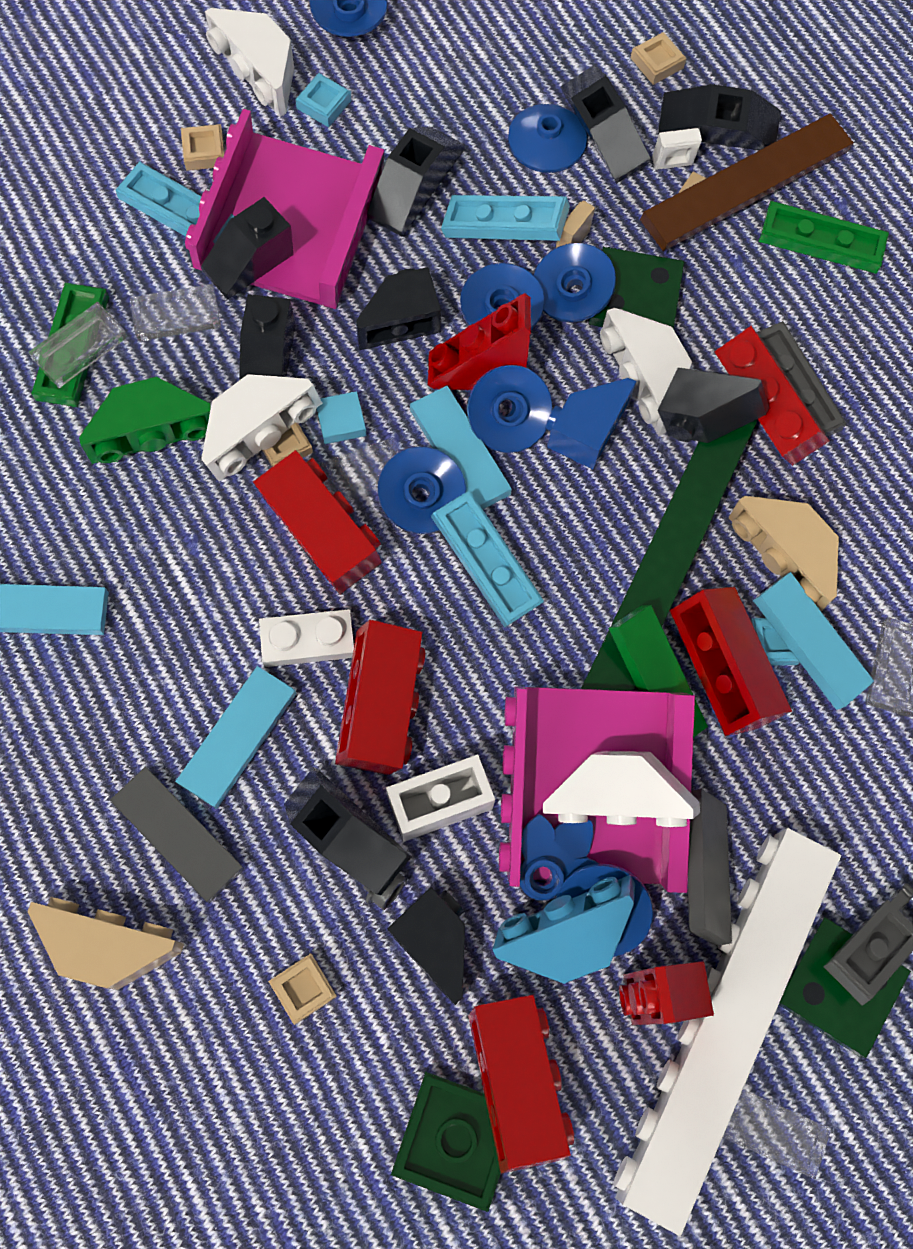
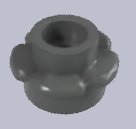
M399 873L381 896L363 886L368 892L365 900L368 905L375 903L382 910L387 909L404 888L407 878Z

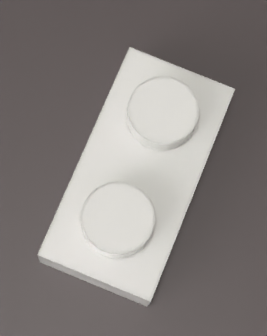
M350 609L259 619L262 663L264 667L347 659L353 656L354 641Z

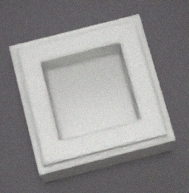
M699 128L659 133L652 155L654 169L692 165L702 141Z

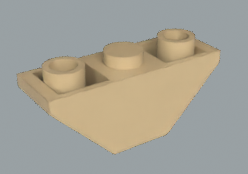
M744 496L737 502L728 518L732 521L733 528L738 536L744 541L751 542L762 555L765 566L772 573L783 577L791 572L805 590V594L813 600L822 612L837 597L839 536L808 503Z
M50 897L47 906L31 902L28 909V914L57 974L107 989L119 990L181 954L184 943L171 940L173 929L144 922L142 931L123 927L126 917L97 909L94 919L77 914L79 904Z

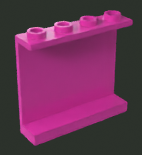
M242 109L237 124H231L226 138L227 149L224 156H219L214 164L213 183L210 191L205 190L201 196L198 221L196 225L191 224L186 234L185 247L190 251L193 268L202 270L201 265L215 245L214 239L231 214L236 216L265 197L291 225L294 255L250 285L336 309L368 221L367 211L384 168V149L368 145L362 164L253 133L251 111Z
M515 686L514 697L505 698L504 715L505 726H513L512 746L504 745L503 775H511L510 794H502L501 823H509V841L500 842L499 872H507L510 886L520 887V864L524 860L521 851L523 828L537 814L544 816L553 828L561 823L558 821V814L543 813V803L592 754L600 751L651 752L691 793L694 695L670 692ZM588 815V819L593 824V839L590 852L587 855L588 858L600 864H611L624 868L634 874L643 884H661L667 892L687 893L690 819H687V826L662 827L657 826L656 818L637 817V824L613 825L607 823V816ZM546 867L536 869L533 879L547 880L550 876V870Z

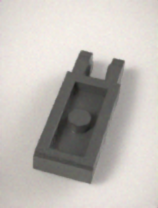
M908 883L898 889L889 900L878 906L824 966L861 1005L867 1003L876 995L913 951V921L910 922L899 911L912 899L913 888Z

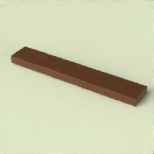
M829 113L645 210L640 221L662 251H665L847 153L854 142L833 115Z

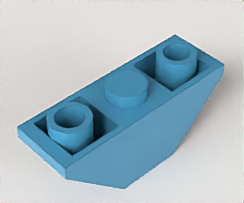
M628 875L618 880L615 877L602 879L595 883L589 889V892L571 898L569 895L558 897L549 902L544 910L530 916L520 913L508 918L498 928L492 949L496 958L563 984L610 966L634 905L635 882L632 876Z

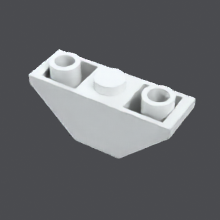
M210 8L205 11L209 28L206 36L212 49L217 54L223 53L240 80L246 79L262 105H269L279 117L286 114L294 73L291 39L265 13Z
M617 308L610 309L606 313L603 328L600 331L602 345L608 354L613 353L619 364L621 379L630 378L637 381L634 393L639 400L638 406L644 421L647 424H652L658 436L665 434L666 430L657 410L677 368L690 369L692 361L671 326Z
M247 374L215 398L211 405L201 459L216 479L221 481L226 476L235 475L243 469L247 460L259 451L274 446L280 440L282 434L291 428V425L303 423L310 419L316 412L317 407L323 404L314 385L309 379Z
M600 751L592 754L543 803V813L558 814V821L564 823L588 822V815L607 816V823L613 825L637 824V817L656 818L657 826L684 827L687 826V819H694L700 813V802L651 752Z

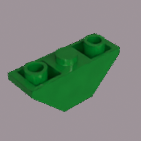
M158 377L114 387L80 435V444L90 462L94 464L98 462L113 463L125 455L140 451L155 452L161 450L167 444L182 440H200L206 437L211 405Z

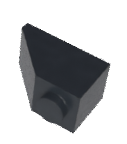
M265 197L261 198L229 220L201 265L203 273L227 300L294 255L291 225Z
M428 267L416 270L411 268L404 269L396 274L388 275L356 320L359 350L441 333V308Z
M247 295L240 331L239 380L247 374L287 377L296 327L291 299Z
M677 368L657 411L668 436L682 442L693 440L710 443L766 415L769 404L762 381L759 379Z
M430 887L387 930L455 1006L463 998L465 923L459 917L465 911L446 890L438 895Z

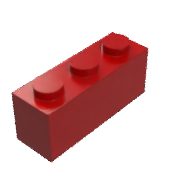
M752 326L714 351L729 375L762 381L769 409L767 414L758 418L781 456L792 466L830 442L763 339Z
M294 450L254 480L253 483L264 500L340 595L382 563L376 550L381 543L366 524L358 528L349 515L354 510L342 493L338 490L331 494L323 483L328 478L313 458L305 462L297 450Z
M735 587L703 589L670 610L725 737L759 729L792 712Z
M370 619L357 630L335 765L390 775L401 770L403 764L406 765L409 761L412 751V738L407 736L409 721L414 718L419 703V693L414 691L416 674L418 675L422 671L426 654L425 648L420 647L423 632Z
M534 995L474 1006L468 1017L501 1174L561 1161L571 1156L569 1146L574 1145V1132L570 1117L567 1112L561 1113L556 1092L561 1091L562 1088L561 1076L556 1060L548 1059L544 1039L549 1038V1025L544 1009L536 1007Z

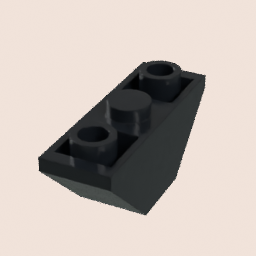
M596 65L588 68L560 87L616 184L651 162L649 154L625 105L607 75Z
M709 84L664 92L657 135L662 132L699 128L701 142L759 151L777 141L781 110L753 90Z
M433 127L409 128L387 157L367 211V218L402 237L465 150V144Z
M315 767L310 770L284 803L290 825L323 857L377 895L381 896L412 857Z

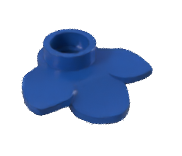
M537 814L523 828L521 851L524 860L520 864V886L526 895L535 900H550L556 897L564 880L571 873L587 865L600 864L587 857L593 839L592 821L588 819V822L584 823L561 822L553 828L544 816ZM540 867H546L550 870V876L544 882H537L533 879L535 870Z

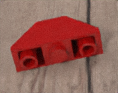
M526 293L520 295L429 351L427 385L433 389H441L448 385L450 390H472L480 377L493 368L503 365H518L526 368L531 334V297Z
M704 961L654 967L623 975L625 984L619 986V999L624 1016L630 1015L632 1025L668 1024L714 1016Z

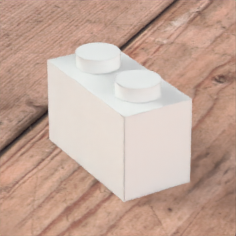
M478 754L386 787L387 798L403 842L490 811L495 803V797Z

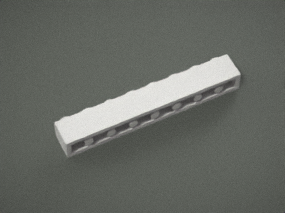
M789 828L775 834L774 837L767 836L758 852L756 861L762 863L756 879L749 878L739 895L737 904L743 908L736 924L731 922L732 944L718 946V949L723 951L716 969L710 967L706 972L714 1016L683 1022L677 1038L683 1045L676 1061L674 1062L669 1059L663 1067L657 1082V1088L662 1090L654 1110L648 1107L644 1111L635 1136L641 1139L632 1159L628 1156L623 1159L614 1179V1186L619 1189L615 1198L622 1205L680 1237L841 858V855Z

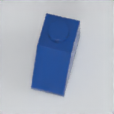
M626 378L571 393L563 408L556 405L545 426V429L550 431L547 448L593 470L631 400L637 381Z

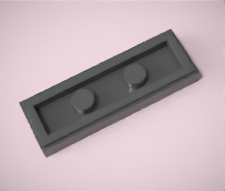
M782 321L758 331L757 333L763 339L826 436L829 437L842 431L846 422L785 323Z
M146 766L110 799L116 808L207 903L210 904L244 870V867Z
M701 788L691 791V794L700 802V813L694 819H690L688 857L689 931L716 946L732 944L727 805Z

